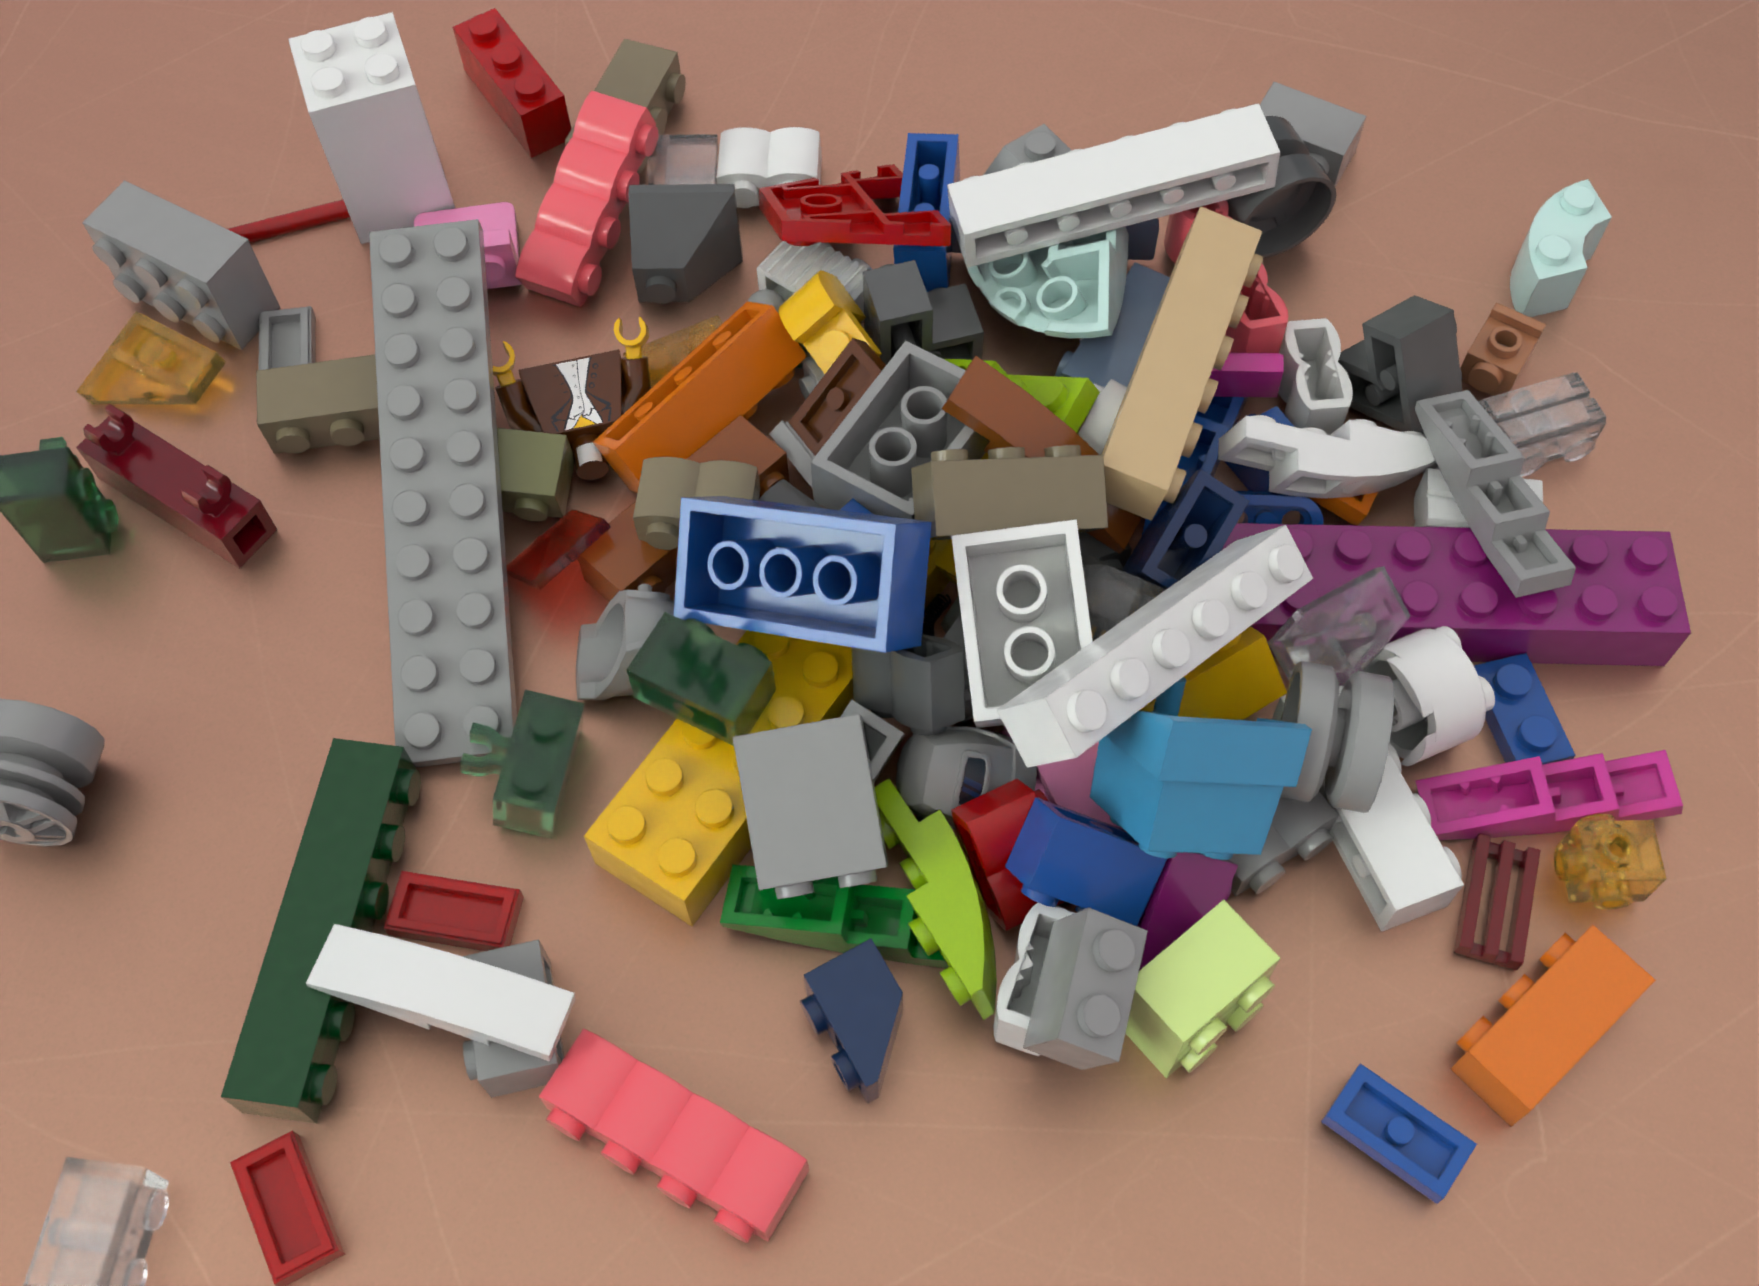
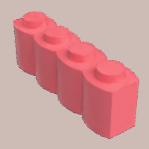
M591 91L586 97L575 123L573 137L567 143L560 157L554 183L548 189L541 203L535 228L528 237L518 260L515 277L526 289L578 307H582L588 296H593L598 290L602 278V269L599 266L600 261L608 249L614 248L619 239L621 223L618 218L626 203H629V185H639L640 177L637 170L645 157H650L653 154L658 142V128L647 107L595 91Z
M1227 200L1201 206L1229 217ZM1200 207L1174 213L1168 217L1164 247L1169 258L1174 263L1177 261L1184 240ZM1262 263L1250 288L1242 286L1240 294L1249 297L1237 327L1234 329L1228 326L1225 335L1234 339L1229 353H1279L1288 322V310L1282 298L1267 286L1268 276Z
M584 1028L538 1096L546 1108L551 1111L546 1121L554 1128L576 1141L581 1139L584 1132L601 1140L606 1144L601 1154L610 1162L630 1174H635L639 1166L661 1177L656 1186L658 1190L687 1208H691L696 1199L712 1207L718 1212L713 1222L728 1234L745 1243L749 1242L753 1234L769 1241L809 1172L807 1159L788 1146L749 1126L720 1106L691 1092L662 1072L638 1061L611 1042Z

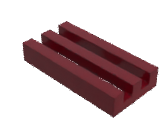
M1479 833L1472 844L1454 953L1518 970L1524 964L1541 850L1528 847L1525 851L1515 849L1516 843L1503 840L1501 844L1490 842L1491 836ZM1487 858L1497 860L1484 945L1474 943ZM1512 865L1519 866L1507 948L1506 951L1499 950Z

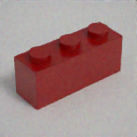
M493 8L453 26L465 72L528 155L533 158L565 143L572 127L564 94L497 9Z

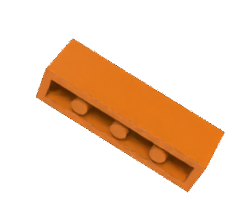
M747 301L593 441V444L629 490L638 493L644 459L653 457L689 458L738 416L741 415L746 420L749 419L756 412L757 403L771 390L785 385L792 379L795 374L794 368L807 355L800 344L793 341L773 305Z

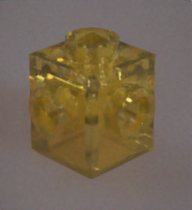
M1610 814L1586 816L1575 823L1555 848V872L1560 881H1565L1569 903L1593 902L1595 908L1602 910L1623 908L1633 902L1645 901L1667 880L1653 820H1616L1615 816Z

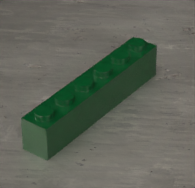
M337 738L332 740L221 1094L224 1100L242 1113L317 1124L322 1105L329 1104L334 1095L337 1084V1069L334 1063L340 1042L346 1041L352 1032L355 1020V1006L352 1002L310 988L306 985V982L334 924L372 932L375 920L382 919L386 912L389 900V887L386 881L392 862H397L403 853L405 845L403 822L408 806L415 805L421 788L420 772L412 763L404 747Z

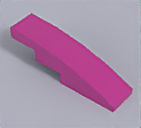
M1666 750L1605 761L1603 753L1543 765L1540 756L1415 780L1418 795L1422 797L1429 809L1431 827L1439 840L1475 839L1479 833L1491 836V838L1556 833L1682 814L1683 803Z

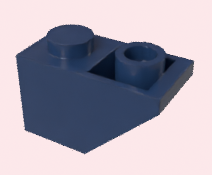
M870 938L804 974L808 997L800 1000L801 1007L814 1032L820 1035L827 1031L838 1052L831 1055L830 1058L845 1088L851 1091L858 1087L867 1104L879 1098L903 1014V992L873 940Z

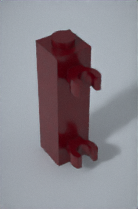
M108 404L105 407V411L109 416L99 426L93 427L87 424L83 428L86 438L76 448L100 480L240 569L277 531L261 500L232 483L229 477L215 468L203 465L136 423L130 415L114 405Z

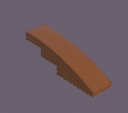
M977 356L970 362L941 408L988 439L989 442L983 450L987 454L988 450L996 448L1024 447L1025 458L1045 457L1044 448L1080 445L1081 456L1099 455L1071 427L1027 391ZM1107 503L1108 528L1088 531L1087 533L1120 554L1127 546L1142 517Z

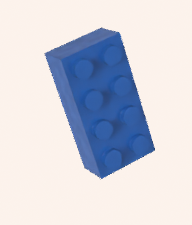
M727 496L681 497L673 618L883 653L921 646L932 522Z

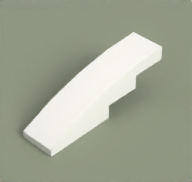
M334 924L306 982V985L310 988L430 1030L431 1026H435L486 1045L493 1041L549 1062L575 1002V993L505 969L390 936Z

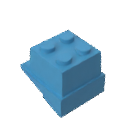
M1183 677L1156 697L1153 712H1136L1099 741L1090 798L1110 816L1112 823L1122 827L1139 843V848L1143 852L1159 858H1174L1178 852L1201 853L1218 860L1232 859L1233 854L1261 855L1283 787H1297L1312 729L1306 724L1268 718L1246 721L1180 717L1178 713L1186 684V679Z

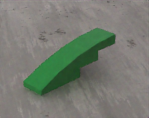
M732 864L720 924L725 928L845 953L871 938L884 960L939 968L949 967L939 950L930 956L926 954L908 923L918 918L907 898V895L916 889L873 885H856L840 888L838 876L814 880L813 893L777 899L775 888L759 890L755 866Z

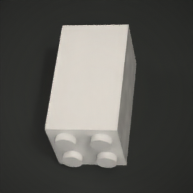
M393 12L375 17H366L356 22L324 30H316L305 35L289 38L308 113L360 243L370 242L369 232L414 227V219L420 213L455 209Z

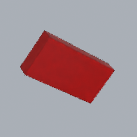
M401 871L383 929L389 936L481 951L507 947L511 945L524 896L520 889Z
M292 1130L230 1162L275 1285L286 1286L345 1255L304 1146L297 1133Z

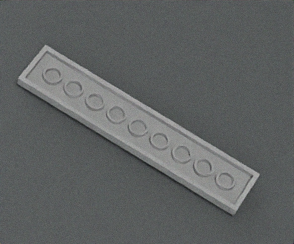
M475 219L369 232L395 746L404 747L416 768L520 755L483 229L479 220Z

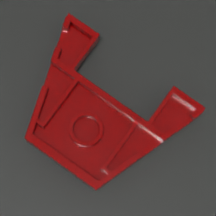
M895 164L877 166V176L861 179V172L857 170L841 173V183L819 186V179L811 178L759 188L760 210L781 241H786L790 245L810 246L817 242L913 246L951 245V224L938 210L884 214L871 200L900 197L903 173Z

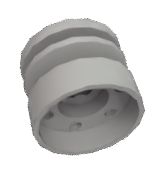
M0 699V840L44 847L64 845L73 840L77 828V818L75 816L82 813L85 805V796L77 788H83L93 782L104 750L105 738L96 728L73 715L52 707L27 701Z

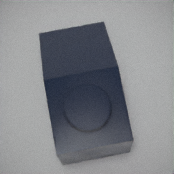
M1202 469L1197 470L1179 490L1173 504L1167 503L1150 522L1120 574L1157 597L1222 550L1250 500Z

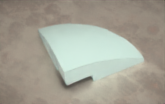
M1121 227L968 267L967 269L975 285L981 289L983 295L988 299L990 306L1004 318L1018 326H1024L1031 330L1045 333L1048 336L1061 338L1111 336L1117 324L1123 302L1128 263L1129 233L1126 227Z

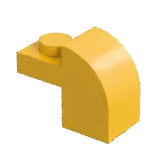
M820 270L778 308L780 319L793 341L804 345L824 374L852 338L866 342L878 356L882 354L860 324L866 316L835 275Z

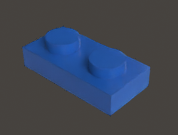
M1527 653L1473 665L1478 676L1485 678L1494 691L1495 705L1493 709L1486 711L1485 719L1505 763L1540 756L1543 765L1573 759L1576 756Z
M1361 1063L1354 1070L1321 1121L1436 1204L1445 1198L1477 1145Z

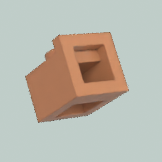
M1496 302L1461 365L1462 381L1481 392L1489 393L1505 401L1527 364L1546 324Z

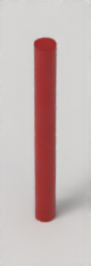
M342 199L228 228V230L247 238L249 243L350 218V215Z

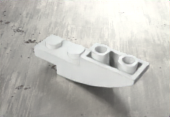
M1246 415L1219 438L1218 460L1269 471V492L1296 497L1342 498L1375 493L1397 486L1419 475L1426 468L1436 463L1424 434L1415 431L1399 432L1379 427L1373 421L1365 419L1348 420L1333 433L1327 435L1324 430L1319 428H1297L1276 423L1273 418L1268 416Z

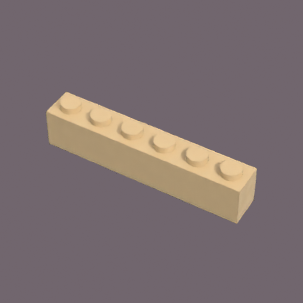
M1200 206L1182 245L1101 454L1104 458L1107 503L1152 521L1163 500L1171 504L1175 501L1186 475L1185 470L1177 467L1181 455L1187 458L1191 456L1203 427L1193 421L1197 411L1206 413L1218 386V381L1209 377L1213 368L1219 371L1222 369L1234 341L1233 338L1225 335L1228 326L1234 329L1237 327L1248 303L1249 297L1240 294L1242 286L1248 288L1252 286L1263 261V256L1255 254L1262 234L1261 230Z

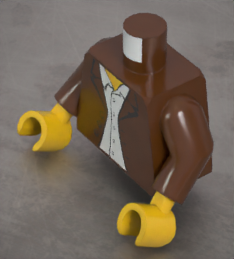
M639 317L641 331L639 336L633 340L623 338L621 318H618L614 324L613 331L615 337L626 350V357L621 358L620 349L520 369V379L516 380L512 372L515 365V353L511 345L503 341L509 361L501 367L493 366V376H497L500 384L495 389L511 429L567 435L573 451L577 475L586 480H594L606 475L609 471V464L593 444V441L651 389L648 357L642 356L641 348L649 339L648 326L643 319Z

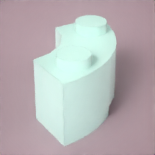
M1588 179L1574 183L1555 193L1543 204L1534 217L1511 271L1510 293L1515 311L1528 317H1535L1568 308L1588 268L1586 261L1591 259L1612 218Z

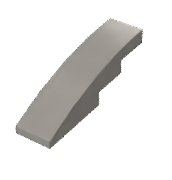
M1465 390L1416 401L1415 412L1428 440L1435 461L1462 515L1485 554L1514 596L1517 598L1571 585L1576 567L1545 530L1550 511L1520 476L1525 457L1471 392Z

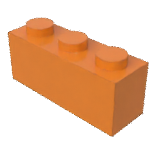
M1593 924L1577 941L1573 940L1565 932L1539 959L1548 970L1536 982L1524 974L1498 1000L1508 1011L1494 1025L1483 1015L1456 1043L1466 1053L1450 1069L1511 1127L1527 1115L1656 981Z

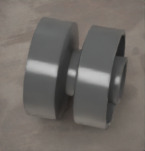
M1265 116L1280 150L1275 187L1227 200L1229 217L1262 231L1255 254L1263 256V258L1288 251L1311 236L1327 219L1336 201V188L1316 159L1310 156L1307 146L1290 122L1278 116Z

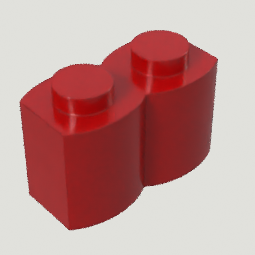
M1018 778L951 809L958 836L971 863L972 872L980 888L984 904L990 916L1005 931L1022 924L1030 909L1038 903L1021 892L1023 884L1005 865L1035 797L1048 801L1041 790L1033 791ZM1059 900L1057 906L1065 901Z

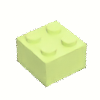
M1222 900L1139 971L1125 1034L1165 1078H1168L1181 1065L1190 1073L1217 1048L1215 1042L1227 1030L1228 1024L1237 1032L1263 1008L1264 1005L1261 1001L1275 987L1269 978L1281 958L1225 900Z

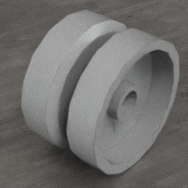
M1299 661L1296 664L1287 690L1281 721L1306 724L1312 729L1297 787H1283L1280 798L1310 802L1318 794L1325 778V791L1331 807L1361 813L1369 812L1381 784L1391 737L1394 685L1390 676L1357 671L1345 682L1339 696V682L1333 666Z

